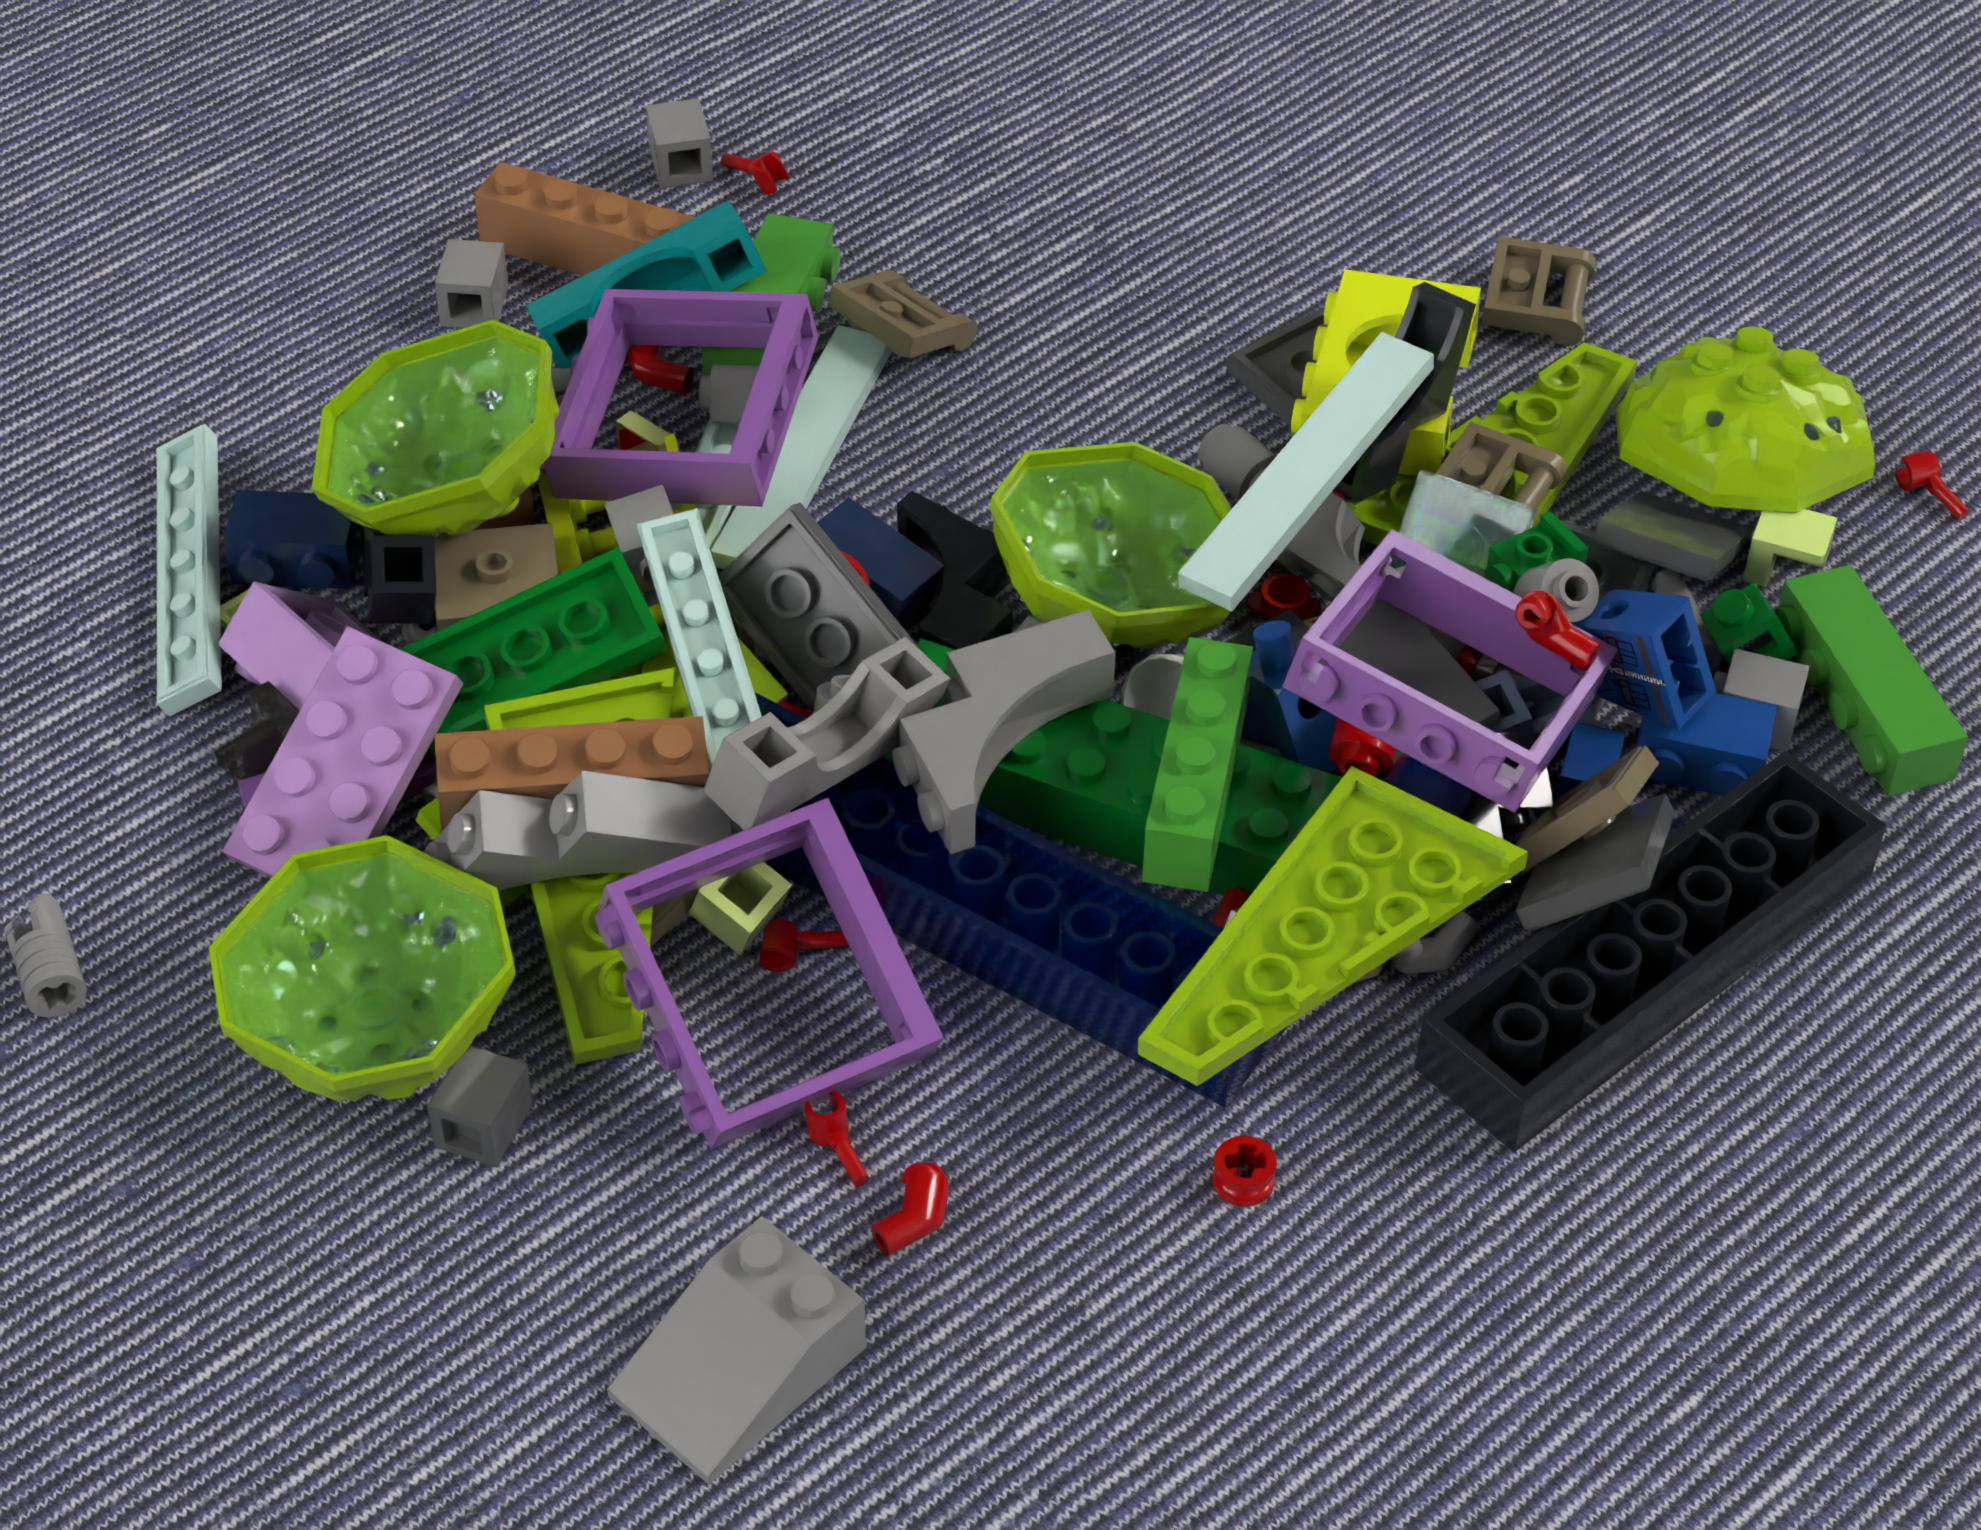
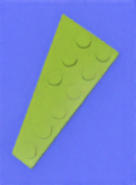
M1585 342L1539 372L1537 382L1520 394L1511 391L1499 399L1496 410L1483 419L1476 415L1450 432L1445 459L1470 422L1559 454L1567 464V472L1556 488L1548 490L1526 524L1527 530L1537 526L1540 516L1548 512L1633 381L1637 360ZM1515 470L1492 506L1507 511L1529 477L1528 474ZM1400 474L1395 485L1356 505L1349 501L1346 503L1365 527L1361 540L1378 546L1392 529L1485 578L1489 547L1493 545L1488 537L1420 511L1422 493L1432 478Z
M675 667L485 705L487 729L500 730L671 718ZM638 872L584 874L528 884L574 1065L641 1050L644 1009L637 1011L633 1006L623 981V973L628 971L618 947L612 950L607 948L595 919V913L601 911L599 904L605 886ZM654 906L634 913L649 947L651 943Z
M1351 766L1138 1038V1055L1199 1086L1526 868L1528 851Z

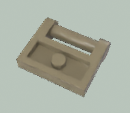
M1499 236L1481 325L1550 335L1553 341L1563 346L1578 344L1584 336L1585 319L1582 316L1587 283L1593 279L1595 274L1596 258L1591 252L1581 248ZM1549 272L1561 274L1565 279L1560 308L1543 305Z
M886 270L832 285L827 306L846 317L851 326L871 333L888 344L890 351L907 358H915L921 354L951 346L957 351H963L972 344L978 330L976 322L962 313L953 315L910 288L908 279L894 270Z
M1470 422L1423 491L1420 511L1486 535L1494 545L1527 530L1526 524L1548 490L1556 488L1567 472V464L1559 454ZM1515 470L1528 474L1529 477L1507 511L1492 506Z

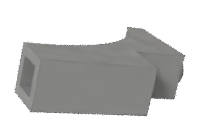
M1089 610L947 652V675L951 679L942 697L943 706L899 719L900 747L894 748L892 751L896 773L904 786H913L918 795V807L925 827L929 832L938 831L950 854L975 847V814L981 792L998 763L1016 744L1045 723L1069 711L1113 697L1115 651Z
M581 770L566 788L555 796L554 800L479 790L462 810L452 817L451 822L437 838L427 845L424 853L497 887L498 892L512 887L560 877L598 873L640 872L733 834L731 818L703 792L704 787Z

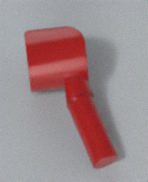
M768 152L756 159H747L727 153L721 158L722 166L753 175L763 195L773 194L777 191L775 182L791 179L776 152Z
M1921 451L1901 457L1906 467L1896 469L1895 478L1901 489L1908 491L1925 486L1929 493L1934 495L1958 520L1964 519L1969 514L1970 510L1947 488L1945 482L1940 478V463L1933 452Z
M777 919L770 922L764 929L763 943L760 950V965L772 972H783L794 967L797 951L846 947L849 944L842 930L812 933L809 931L798 932L795 924L788 920Z
M835 1091L829 1093L832 1113L827 1115L815 1113L812 1110L811 1104L806 1102L804 1108L810 1140L820 1146L831 1147L832 1151L840 1159L854 1186L859 1187L866 1184L870 1177L848 1137L849 1124L844 1097Z

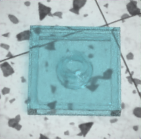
M1420 470L1399 533L1485 578L1489 547L1532 528L1538 509L1428 470ZM1391 555V559H1393L1390 564L1391 567L1399 568L1407 564L1405 561Z

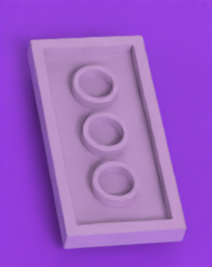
M347 626L222 852L230 859L272 878L293 854L380 837L433 741L434 734L439 730L463 686V682L453 673Z

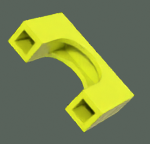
M1344 269L1338 292L1329 291L1327 294L1324 325L1328 326H1318L1313 348V360H1316L1317 363L1307 362L1302 385V396L1306 397V399L1296 398L1291 420V433L1296 434L1381 332L1393 337L1395 336L1404 316L1413 287L1423 282L1476 304L1459 364L1461 368H1468L1477 334L1481 288ZM1450 396L1445 414L1410 430L1399 469L1400 474L1433 478L1445 460L1449 445L1453 396Z

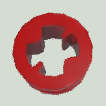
M1247 1135L1235 1136L1224 1141L1217 1148L1214 1157L1212 1176L1214 1190L1221 1199L1229 1204L1240 1207L1255 1206L1264 1202L1272 1194L1277 1168L1275 1152L1261 1139ZM1245 1164L1252 1166V1177L1243 1178L1236 1176L1237 1165Z

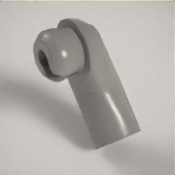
M1459 912L1445 921L1433 937L1418 939L1388 959V962L1403 974L1446 971L1453 966L1477 935V923L1468 914Z

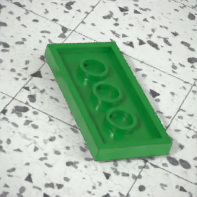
M616 547L399 650L453 673L463 682V686L436 733L439 734L488 730L485 721V705L599 683L669 649L619 547ZM434 738L429 748L436 759Z

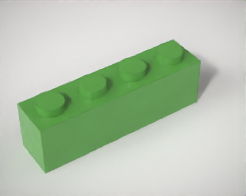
M768 213L753 241L767 272L729 292L807 294L811 310L819 312L824 300L825 285L828 280L835 281L840 266V248L833 247V224ZM702 347L703 375H711L713 364L760 366L766 348Z
M1852 565L1784 580L1779 605L1775 612L1799 652L1795 656L1800 664L1810 666L1806 681L1811 686L1817 688L1829 707L1834 724L1840 730L1845 731L1858 751L1863 769L1868 774H1873L1886 796L1955 780L1968 736Z
M1193 637L1188 638L1145 828L1142 882L1203 892L1209 891L1248 704L1253 646Z

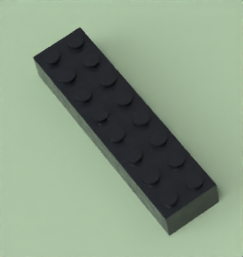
M1784 751L1666 838L1648 890L1550 924L1422 1019L1415 1070L1515 1153L1870 878L1877 860L1886 824L1795 757Z

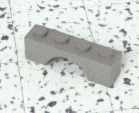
M1331 492L1275 559L1273 564L1286 574L1297 575L1299 571L1310 578L1308 580L1310 586L1325 599L1332 602L1361 567L1358 555L1365 527L1346 502ZM1406 565L1395 569L1403 573ZM1421 621L1454 659L1466 646L1465 643Z
M904 637L862 660L837 694L804 721L787 728L769 712L724 737L703 792L743 830L780 817L890 753L894 748L900 747L899 719L938 707L951 678L908 638Z

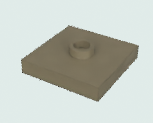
M552 523L480 529L454 535L447 533L430 535L434 536L437 589L435 612L437 631L558 575Z
M1641 745L1563 794L1553 801V808L1538 815L1515 844L1528 851L1526 868L1522 870L1524 873L1578 838L1582 837L1583 840H1587L1596 835L1615 820L1616 814L1630 806L1659 764L1646 745L1643 747Z

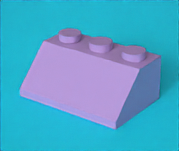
M253 581L218 645L237 662L234 668L241 676L253 683L264 686L273 694L272 704L283 713L296 718L347 626L379 641L382 640L335 600Z

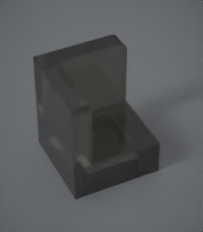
M269 681L247 693L254 728L215 751L217 764L235 782L266 773L300 711Z

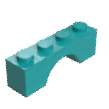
M728 200L527 304L526 307L542 339L546 340L551 348L552 358L557 367L565 369L571 368L575 354L581 353L587 337L588 320L595 317L605 289L729 292L766 273L767 269L745 224Z

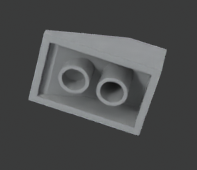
M761 1216L709 1259L607 1388L608 1397L710 1485L866 1349L865 1301L772 1223Z

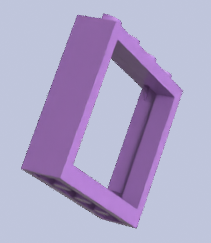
M605 289L595 317L588 320L587 337L581 353L575 354L572 360L571 378L565 394L560 395L557 399L560 413L555 420V442L553 443L550 457L540 467V470L548 476L555 498L614 501L663 484L670 503L762 507L819 338L808 295L795 293ZM630 345L766 348L729 454L591 449Z
M1391 529L1302 637L1282 687L1516 813L1595 697L1618 648L1572 625L1601 643L1599 653L1589 669L1586 671L1580 670L1533 642L1528 637L1525 630L1518 624L1515 616L1516 605L1521 600V597ZM1391 555L1407 563L1403 573L1390 566L1393 560L1390 558ZM1380 598L1566 698L1530 750H1527L1339 649V646L1377 599ZM1508 757L1519 763V765L1514 769L1503 762Z
M829 798L605 886L599 904L601 911L595 913L600 935L608 949L612 950L618 947L628 969L627 972L623 973L627 994L637 1011L647 1010L656 1030V1033L651 1035L656 1057L665 1072L675 1071L685 1095L680 1096V1105L685 1120L695 1135L703 1132L711 1150L804 1111L806 1102H809L813 1107L830 1100L829 1093L832 1091L842 1095L927 1059L933 1055L944 1039ZM802 847L895 1040V1044L727 1114L634 913Z

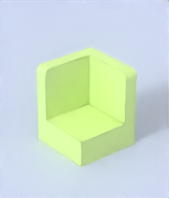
M1807 509L1797 513L1762 511L1752 537L1743 581L1755 582L1756 585L1766 587L1777 556L1823 567L1828 558L1837 517Z

